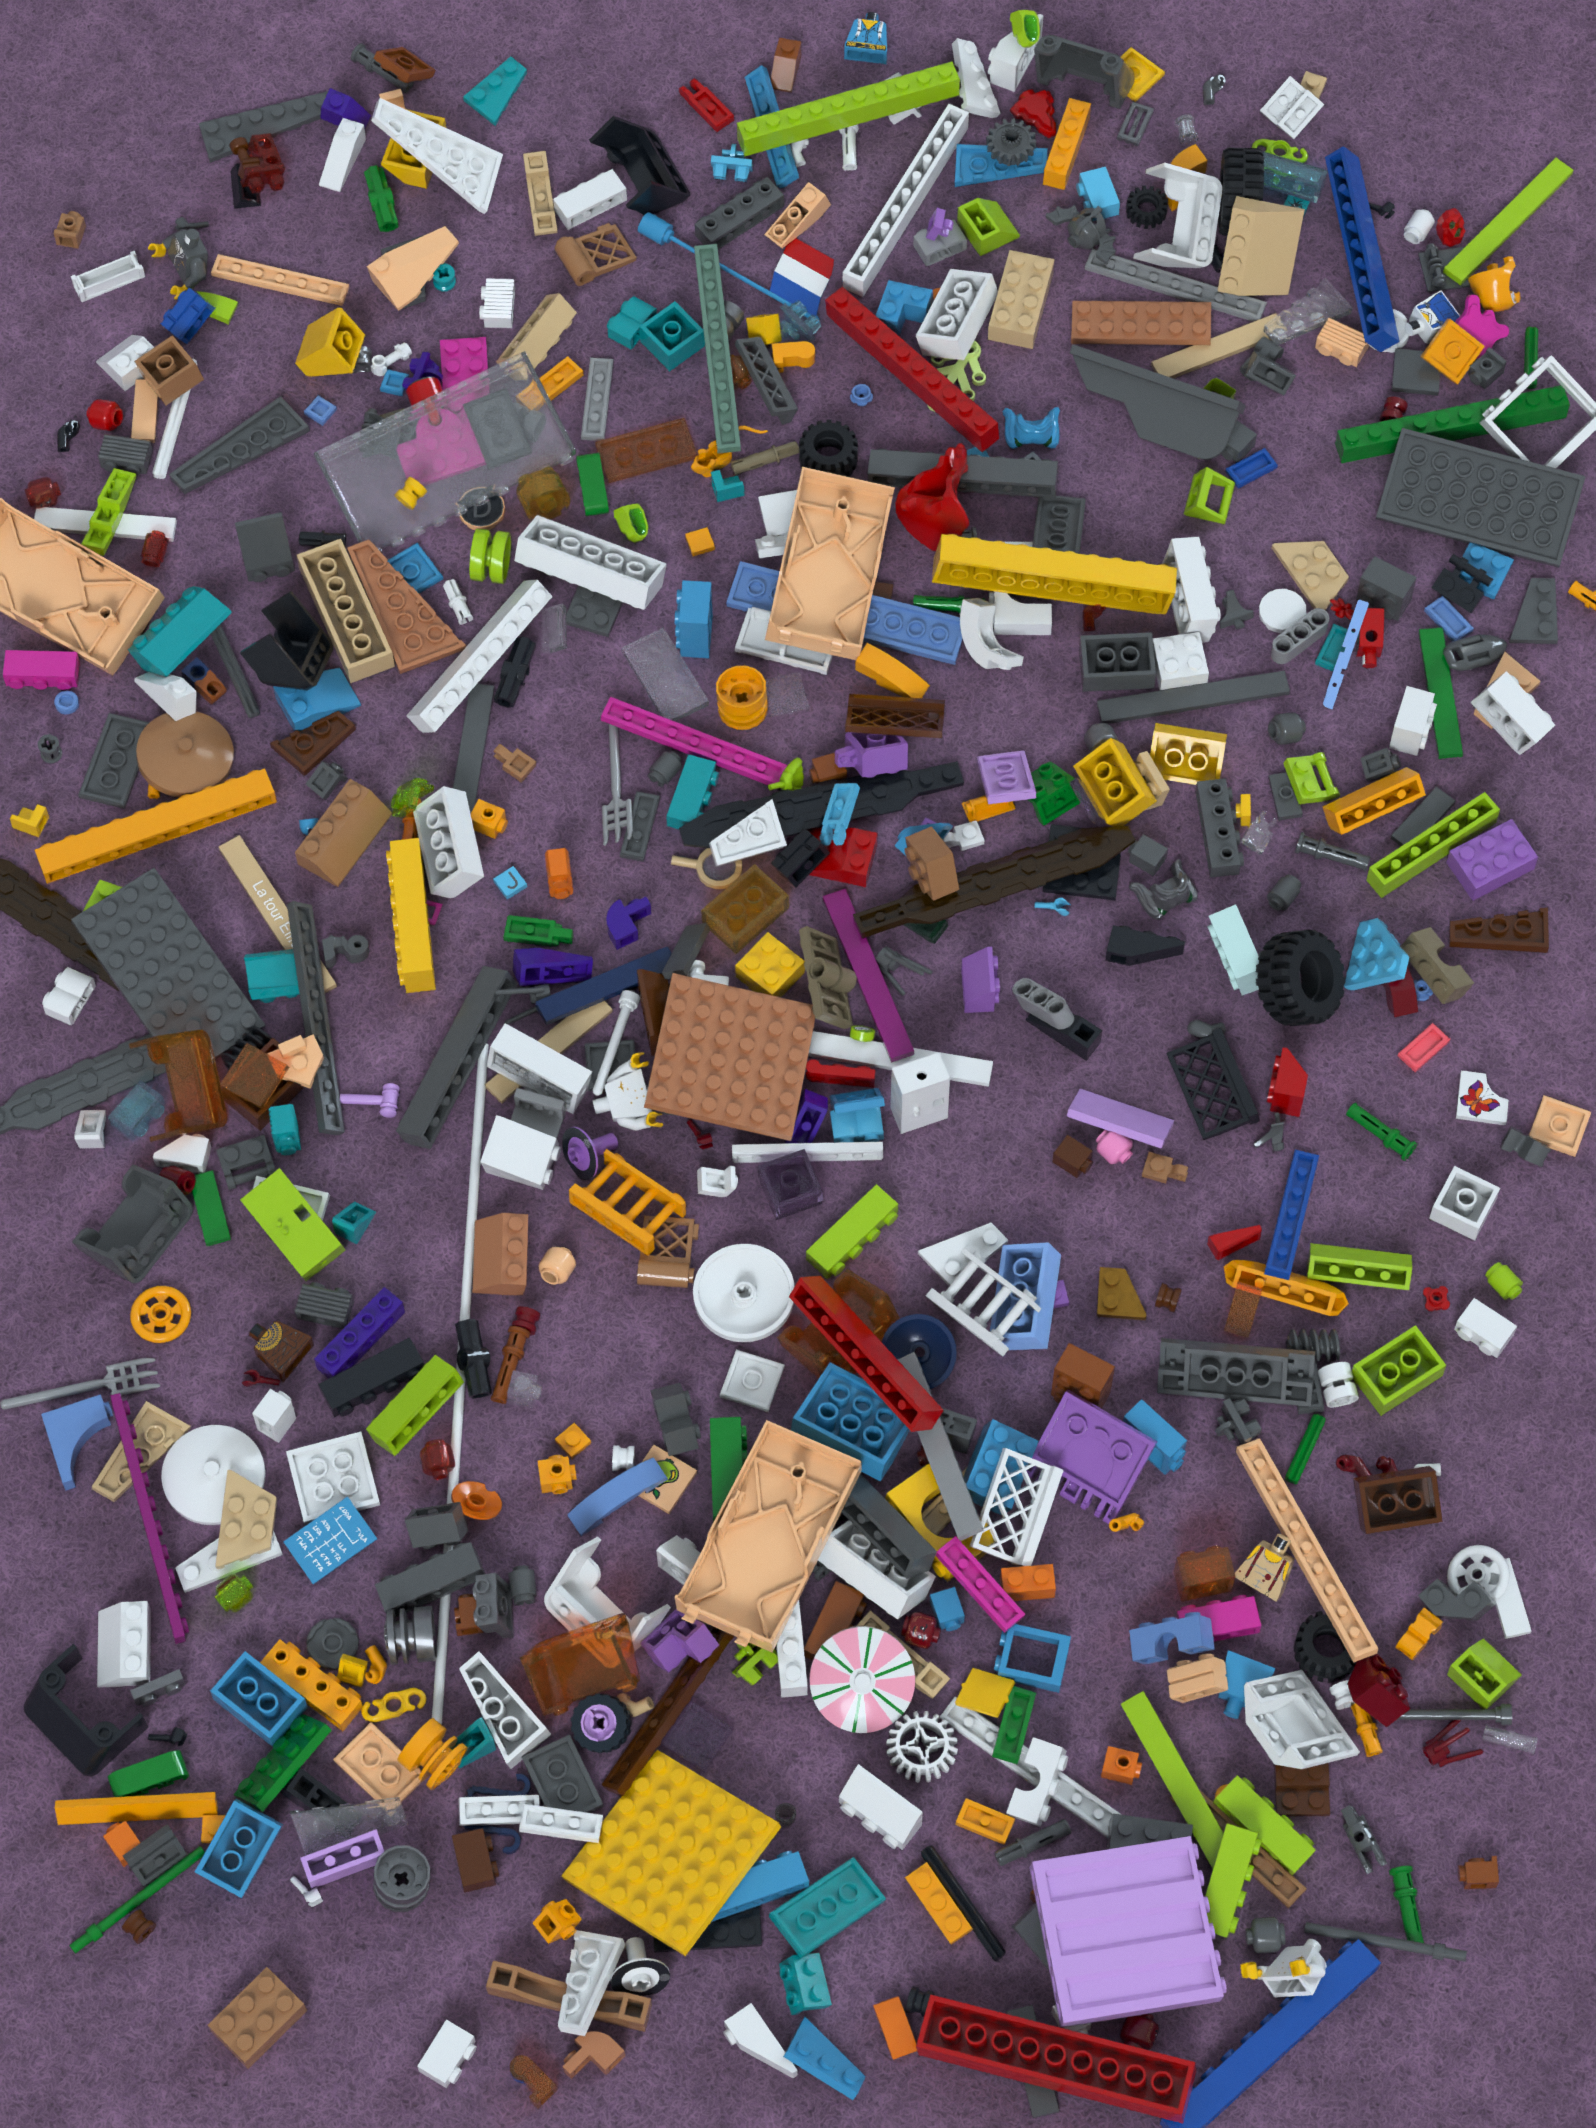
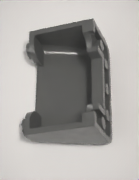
M1054 35L1042 37L1034 49L1037 82L1046 86L1049 85L1051 80L1056 78L1063 81L1067 73L1105 85L1103 88L1104 94L1110 96V106L1120 109L1134 84V71L1116 54Z
M133 1164L122 1180V1188L127 1194L126 1198L99 1232L93 1228L86 1227L79 1232L72 1243L80 1251L131 1283H138L147 1275L189 1221L193 1209L189 1200L173 1181Z

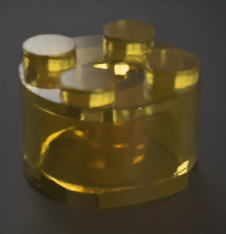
M545 467L531 474H524L518 479L519 485L516 495L528 519L531 521L537 515L549 520L556 518L562 514L561 510L565 506L568 508L570 496L559 474L552 467Z

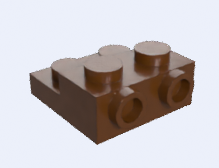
M1328 1763L1305 1769L1273 1765L1276 1812L1280 1816H1330Z

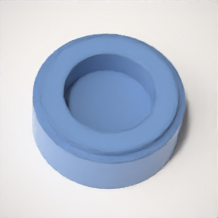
M62 691L56 695L54 704L57 711L61 714H71L78 709L79 700L74 692Z

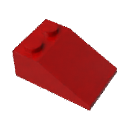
M822 828L807 830L820 841ZM847 828L844 843L836 845L832 839L831 843L825 846L830 854L809 875L866 887L877 849L878 833L857 828Z

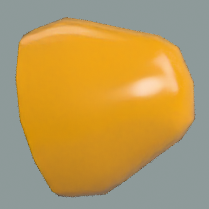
M1513 257L1503 258L1504 265L1498 268V264L1492 263L1487 266V271L1474 274L1468 278L1473 294L1479 297L1480 304L1485 310H1493V312L1505 311L1520 302V292L1515 293L1509 289L1510 276L1516 266Z

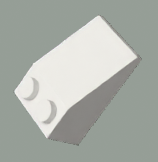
M1041 14L1037 15L1040 27L1038 41L1042 38L1043 15ZM1013 32L1002 38L997 47H993L989 54L988 60L991 61L988 69L990 83L1015 92L1035 55L1034 49L1037 43L1029 48H1024L1018 44L1017 39L1013 36Z

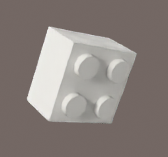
M1200 632L1153 639L1159 691L1208 683L1209 671Z
M1409 686L1406 687L1394 725L1390 749L1415 756L1418 755L1419 748L1424 750L1437 704L1433 703L1434 693Z
M1454 1166L1433 1205L1429 1219L1475 1241L1497 1200L1500 1188Z

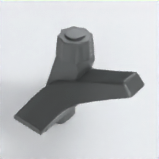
M1234 590L1226 591V597L1222 600L1226 614L1220 621V629L1234 625L1236 629H1241L1245 626L1243 621L1254 618L1253 610L1244 609L1239 604Z
M1279 1112L1274 1113L1275 1121L1272 1122L1269 1132L1254 1142L1253 1145L1256 1148L1272 1138L1273 1144L1271 1145L1273 1151L1284 1149L1282 1137L1286 1118L1281 1119Z

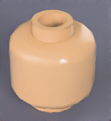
M552 1247L547 1250L538 1266L542 1279L552 1285L562 1284L568 1280L573 1272L576 1261L569 1249L565 1247Z

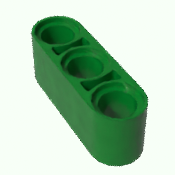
M600 453L576 456L585 516L609 513Z
M175 1750L114 1771L108 1775V1780L114 1797H128L149 1793L148 1790L156 1787L158 1789L174 1784L173 1781L182 1778L184 1781L189 1777L182 1752Z

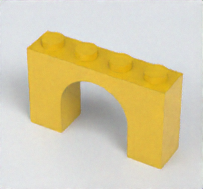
M927 1464L886 1494L885 1499L938 1551L952 1538H943L933 1534L922 1520L921 1509L923 1505L941 1493L931 1466ZM990 1530L982 1533L979 1544L988 1546L994 1543ZM973 1536L962 1540V1544L977 1560L987 1554L969 1547ZM935 1556L932 1563L935 1573L939 1577H943L947 1582L953 1579L954 1576Z

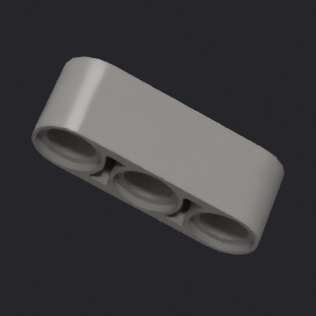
M1315 608L1279 634L1272 644L1271 658L1278 664H1286L1324 636L1329 623L1327 611ZM1313 622H1320L1321 625H1317ZM1278 649H1285L1286 651H1285V652H1282V651H1279Z
M1022 978L1013 985V993L1025 1011L1059 1030L1068 1028L1074 1022V1015L1063 997L1029 978Z

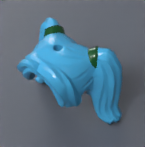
M1059 407L1053 408L1043 420L1037 421L1024 420L1021 414L1015 415L1011 409L1005 408L1002 413L1005 417V439L1011 449H1015L1023 444L1034 443L1043 444L1051 449L1055 448L1059 443L1060 435L1058 424Z

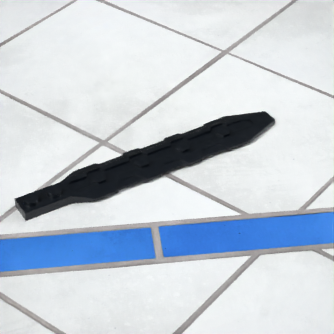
M957 761L912 772L900 770L894 774L883 773L871 778L859 775L841 780L832 779L819 782L815 786L793 791L783 790L762 798L748 801L739 800L717 805L680 827L679 832L684 846L710 848L709 843L773 799L783 835L788 837L800 834L804 829L809 830L823 826L822 822L836 783H857L860 787L850 820L875 814L880 816L901 811L919 796L963 786L964 780Z

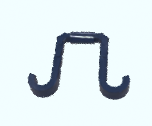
M516 1774L517 1781H522L525 1784L522 1791L472 1786L466 1790L468 1794L465 1797H473L476 1793L491 1796L528 1795L531 1784L525 1775ZM487 1825L463 1826L466 1831L483 1828L484 1833L513 1837L515 1839L514 1845L511 1847L505 1846L502 1850L505 1854H513L520 1848L521 1838L515 1830Z

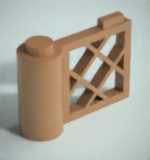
M609 223L597 227L595 232L576 239L573 237H562L557 241L554 248L577 286L591 282L595 277L621 268L637 259L616 224L610 225ZM612 232L617 238L615 243L603 240L605 235ZM591 242L597 244V247L594 251L585 248L584 244ZM600 246L612 248L611 255L598 252ZM616 250L626 252L629 257L621 259L614 257ZM596 258L608 261V263L598 268L594 261Z
M644 1216L643 1227L646 1228L656 1216ZM668 1217L661 1225L664 1230L654 1236V1244L662 1252L656 1256H647L640 1251L637 1285L688 1288L689 1283H694L695 1268H690L693 1240H698L699 1224H694V1219ZM678 1225L689 1226L688 1233L681 1238L672 1231ZM669 1234L675 1242L665 1248L659 1240ZM680 1245L686 1251V1257H674L670 1252Z

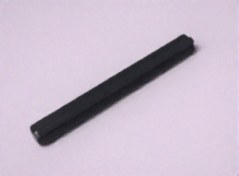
M932 1845L924 1848L921 1851L922 1858L936 1874L994 1961L1001 1959L1006 1953L1005 1949Z

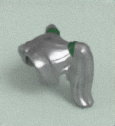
M1177 859L1171 866L1173 878L1168 879L1160 885L1153 884L1150 890L1138 882H1131L1129 885V889L1136 894L1146 913L1156 920H1160L1166 915L1168 910L1175 908L1177 905L1197 900L1196 888L1184 872L1180 859Z

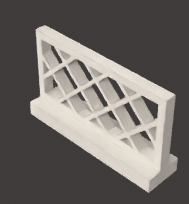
M1003 1448L979 1517L984 1531L973 1535L969 1547L1008 1561L1018 1567L1031 1566L1063 1469L1047 1465L1010 1449ZM1008 1456L1015 1458L1020 1468L1010 1474L1005 1466ZM1033 1466L1042 1469L1039 1479L1031 1483L1026 1470ZM1022 1473L1026 1486L1016 1491L1011 1477ZM1006 1480L1011 1494L1000 1498L997 1488L999 1483ZM1029 1489L1032 1500L1029 1505L1023 1507L1018 1494ZM1013 1497L1018 1510L1007 1515L1002 1502ZM998 1505L1003 1518L992 1523L989 1512L992 1507ZM1020 1514L1024 1523L1022 1529L1015 1532L1010 1519ZM1005 1522L1010 1535L999 1540L994 1527ZM990 1530L994 1543L988 1546L979 1544L982 1533ZM1010 1539L1013 1540L1015 1545L1013 1556L1005 1554L1001 1545Z

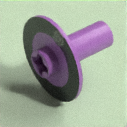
M571 1127L563 1135V1154L577 1177L582 1180H589L597 1173V1156L604 1154L603 1152L606 1149L609 1151L617 1149L618 1141L613 1133H608L591 1140L582 1129Z

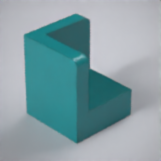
M720 470L711 472V484L717 502L744 496V484L738 476L723 479Z

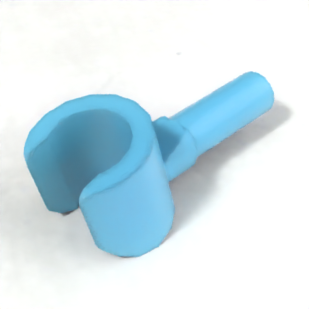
M1061 897L1050 903L1035 902V908L1053 909L1062 916H1067L1069 912L1061 907L1071 905Z

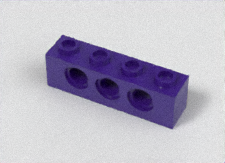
M384 1287L314 1358L316 1368L329 1379L353 1367L405 1313L403 1302Z

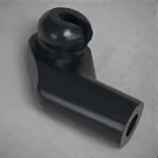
M71 420L58 430V452H69V441L79 433L80 424L78 421Z

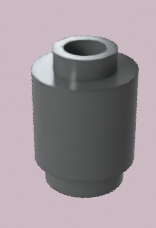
M664 751L649 768L648 778L652 782L658 781L657 785L660 787L668 784L682 768L681 758L673 751Z
M1289 874L1281 877L1267 895L1269 905L1278 911L1287 910L1300 893V881Z
M526 1565L514 1567L513 1571L508 1573L511 1599L514 1600V1605H523L524 1602L526 1604L535 1603L537 1591L534 1570L529 1569Z

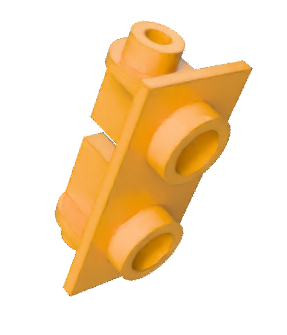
M986 795L961 803L969 822L976 820L979 822L1015 810L1013 801L988 804Z

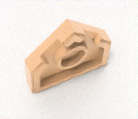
M314 1034L306 1038H302L301 1035L278 1044L279 1049L267 1053L278 1078L299 1083L307 1088H311L317 1070L324 1059Z

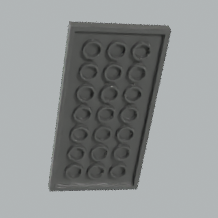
M1402 428L1376 519L1468 544H1478L1494 551L1559 568L1586 476Z
M152 868L71 919V923L182 1081L219 1058L223 1053L228 1052L231 1046L236 1047L235 1042L238 1039L243 1040L242 1035L245 1032L250 1033L249 1028L251 1026H256L260 1029L265 1028V1024L155 868Z

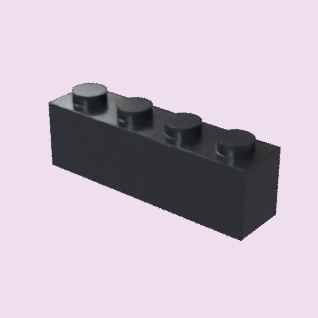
M409 1337L318 1385L333 1416L340 1415L344 1417L352 1413L354 1407L359 1404H370L376 1400L377 1395L385 1391L386 1393H391L399 1388L400 1383L406 1380L411 1381L423 1368L424 1362Z

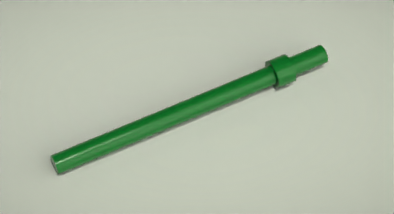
M201 1846L197 1847L95 1925L93 1923L85 1929L86 1933L69 1945L76 1954L93 1941L95 1943L103 1937V1932L201 1859L205 1851Z

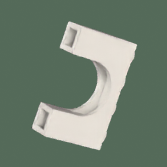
M1005 542L1014 545L1025 544L1029 547L1033 545V542ZM989 592V602L996 605L993 618L994 635H1051L1052 604L1020 603L1012 599L1007 593Z

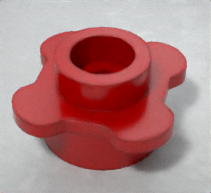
M1440 1286L1436 1289L1426 1287L1423 1290V1295L1426 1297L1425 1308L1428 1311L1447 1310L1450 1307V1302L1447 1300L1448 1289L1445 1286Z

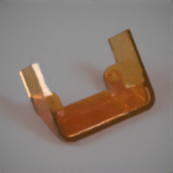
M194 1030L159 1035L129 1044L130 1049L147 1046L148 1055L152 1062L158 1065L165 1064L175 1112L169 1113L165 1117L164 1127L166 1133L151 1136L150 1142L181 1137L225 1126L227 1123V1111L211 1040L207 1032L204 1030Z

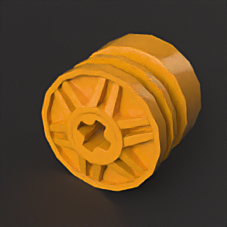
M734 666L725 670L719 676L716 682L718 714L722 722L728 727L737 730H748L764 721L768 713L766 681L763 675L755 668L749 666Z
M434 1718L427 1721L415 1733L397 1758V1761L409 1772L422 1766L423 1769L418 1779L422 1782L431 1775L426 1784L430 1790L435 1789L455 1772L468 1749L463 1743L454 1748L458 1740L455 1736L449 1738L446 1742H442L447 1730Z

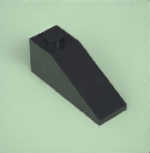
M302 1768L294 1774L280 1791L281 1794L297 1806L347 1837L362 1817L359 1811Z

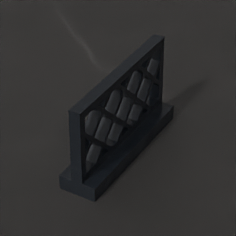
M1221 1028L1212 1031L1210 1036L1166 1053L1203 1140L1221 1135L1248 1123L1260 1122L1257 1109ZM1211 1044L1213 1052L1210 1058L1198 1055L1200 1047ZM1184 1054L1190 1056L1191 1059L1187 1068L1177 1065L1174 1057ZM1195 1059L1207 1063L1203 1074L1190 1070ZM1211 1065L1222 1069L1219 1080L1206 1076ZM1179 1070L1184 1072L1183 1076H1181ZM1188 1074L1200 1078L1196 1089L1185 1085L1184 1081ZM1204 1080L1217 1084L1212 1095L1200 1091ZM1220 1086L1231 1090L1232 1094L1228 1101L1216 1097ZM1189 1092L1194 1093L1192 1098L1190 1097ZM1197 1095L1209 1099L1205 1111L1194 1106L1193 1103ZM1213 1102L1226 1106L1221 1117L1209 1113ZM1229 1108L1240 1111L1242 1118L1236 1121L1225 1119ZM1198 1113L1203 1115L1201 1120L1198 1116ZM1206 1117L1219 1121L1216 1129L1205 1132L1203 1123Z

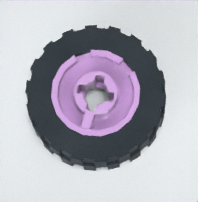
M607 1694L589 1695L586 1699L581 1700L579 1705L573 1710L574 1713L570 1721L572 1722L571 1732L574 1733L573 1737L580 1743L579 1745L588 1749V1751L609 1753L612 1752L611 1750H617L621 1744L627 1741L626 1738L631 1733L632 1720H630V1711L627 1710L624 1702H620L617 1697ZM600 1718L605 1719L603 1724L605 1728H599L597 1726V1722Z

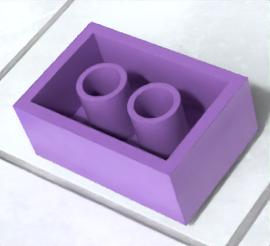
M1510 819L1450 850L1446 863L1473 901L1534 870L1538 856L1514 821Z

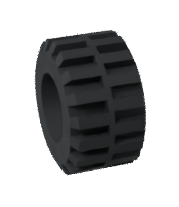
M822 420L817 421V425L811 424L808 426V431L804 430L799 441L801 469L806 467L850 477L852 469H856L858 462V441L855 438L854 431H850V427L846 424L842 426L841 422L837 420L836 423H832V420H826L825 423H822ZM827 446L840 450L834 456H823L817 451Z
M1322 1611L1316 1612L1315 1617L1310 1615L1307 1617L1306 1622L1301 1624L1294 1644L1295 1660L1300 1662L1299 1668L1304 1671L1306 1669L1308 1671V1677L1312 1679L1313 1675L1318 1677L1317 1681L1323 1682L1324 1678H1328V1683H1332L1335 1681V1678H1338L1340 1681L1345 1678L1346 1674L1350 1675L1353 1672L1356 1662H1353L1327 1614L1323 1615ZM1321 1635H1331L1340 1641L1343 1646V1653L1336 1657L1322 1656L1315 1650L1313 1640Z

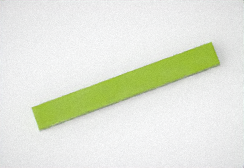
M1555 158L1444 267L1443 273L1459 285H1462L1573 174L1574 170L1558 158Z
M1142 1691L1121 1703V1706L1187 1824L1193 1825L1192 1833L1211 1867L1214 1868L1224 1833L1145 1692Z

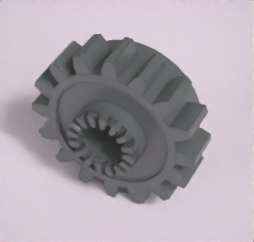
M1012 118L1011 123L1003 119L1002 125L996 122L994 129H989V135L986 138L987 152H991V158L996 159L999 164L1018 166L1023 161L1027 162L1028 156L1034 155V149H1036L1035 132H1031L1030 125L1024 127L1023 120L1018 124L1015 118Z

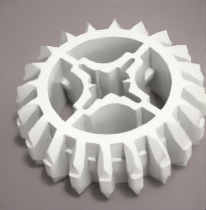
M915 1711L912 1720L908 1715H904L903 1720L905 1724L896 1721L895 1727L897 1730L890 1729L889 1735L892 1738L887 1739L886 1745L891 1748L887 1750V1756L893 1757L890 1760L891 1766L898 1765L896 1769L898 1774L907 1770L905 1779L909 1780L912 1774H915V1782L919 1783L921 1775H925V1780L929 1783L932 1773L935 1778L939 1779L941 1778L939 1769L948 1773L949 1767L947 1764L955 1763V1758L951 1755H956L958 1749L954 1747L957 1744V1738L951 1737L954 1734L953 1728L945 1729L948 1724L946 1720L938 1723L939 1715L935 1714L932 1719H929V1712L925 1711L923 1717L919 1718V1713ZM923 1728L934 1731L941 1739L927 1736ZM914 1729L915 1738L912 1741L906 1742V1745L900 1746L903 1737ZM919 1736L924 1746H926L925 1757L921 1748L918 1747ZM944 1747L942 1755L935 1762L929 1764V1755L932 1752L938 1751V1748ZM903 1754L917 1757L921 1765L910 1762Z

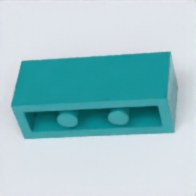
M688 754L666 816L668 827L679 829L703 814L704 806L710 805L712 798L711 786H716L719 779V772L716 771L715 761Z

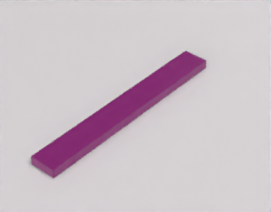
M846 889L823 896L825 907L851 969L856 974L857 983L891 1063L913 1056V1046L866 937L861 938L854 923L853 914H856Z

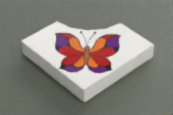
M1461 1070L1456 1119L1506 1125L1509 1100L1499 1097L1490 1089L1486 1074Z

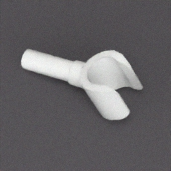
M295 1876L290 1879L301 1891L306 1902H309V1906L314 1907L323 1902L317 1888L308 1891Z

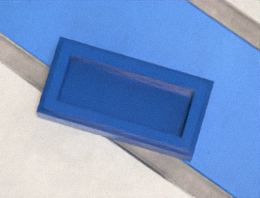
M1263 448L1226 468L1225 472L1239 489L1273 471L1278 465L1268 451Z

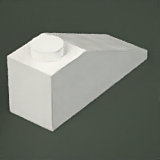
M345 118L342 119L334 135L319 186L338 192L341 191L366 140L364 124Z
M148 672L135 678V683L175 721L196 713V690L182 677L171 674L166 677Z
M752 2003L724 2021L726 2030L723 2033L731 2045L736 2043L742 2051L791 2078L798 2075L794 2064L783 2057L785 2051Z

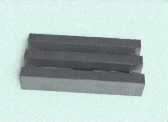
M1132 102L1117 135V140H1123L1125 143H1132L1138 147L1154 108ZM1135 109H1138L1139 112L1128 135H1125L1124 133ZM1143 112H1147L1136 138L1133 137Z

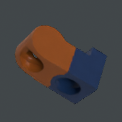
M198 657L181 670L182 678L210 704L215 703L227 692L223 683Z

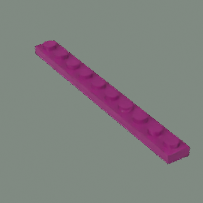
M120 1393L110 1395L175 1644L185 1642V1634L189 1633L186 1618L180 1619L178 1609L183 1608L179 1593H173L172 1585L176 1584L173 1569L167 1570L165 1560L169 1559L166 1544H160L159 1536L163 1535L160 1521H154L152 1512L157 1510L153 1496L148 1497L146 1488L150 1487L147 1472L141 1473L139 1464L144 1463L141 1449H135L133 1440L137 1439L134 1424H128L127 1416L131 1415L127 1400L122 1401Z

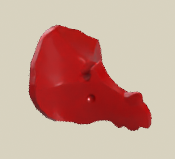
M962 443L957 444L956 447H949L945 455L940 456L939 462L934 468L916 475L897 495L895 505L898 519L914 538L932 551L937 550L942 534H955L961 537L970 525L967 514L957 499V487L962 474L968 471L967 451Z

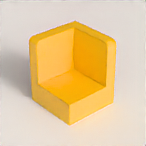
M764 314L746 318L749 338L761 337L765 345L782 341L779 314Z
M37 804L34 811L22 808L18 816L12 814L10 822L12 828L39 837L49 819L46 807Z

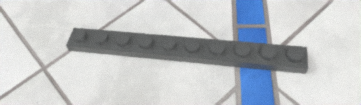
M292 901L287 904L305 1036L308 1037L314 1034L324 1057L312 1084L319 1133L341 1135L345 1131L313 908L310 904Z

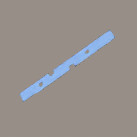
M1358 600L1342 645V647H1346L1345 651L1339 653L1323 701V705L1327 708L1333 709L1344 677L1341 671L1342 669L1346 670L1369 605L1368 602Z

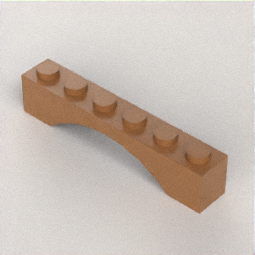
M493 1960L486 1989L490 1995L560 2011L563 1995L566 1994L567 1984L566 1982L539 1975L519 1966ZM605 1990L593 2020L645 2032L652 2008L651 1998L626 1992Z

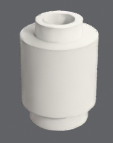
M1425 209L1416 210L1404 228V238L1413 244H1419L1420 241H1423L1435 223L1432 214Z

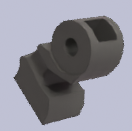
M330 935L328 938L322 939L327 970L333 968L336 964L337 954H344L350 963H360L369 955V944L364 936L354 935L349 940H346L345 936L335 937Z
M1510 1126L1500 1145L1501 1149L1508 1152L1514 1150L1524 1160L1543 1167L1544 1160L1552 1150L1547 1145L1533 1139L1530 1135L1523 1134L1522 1131Z

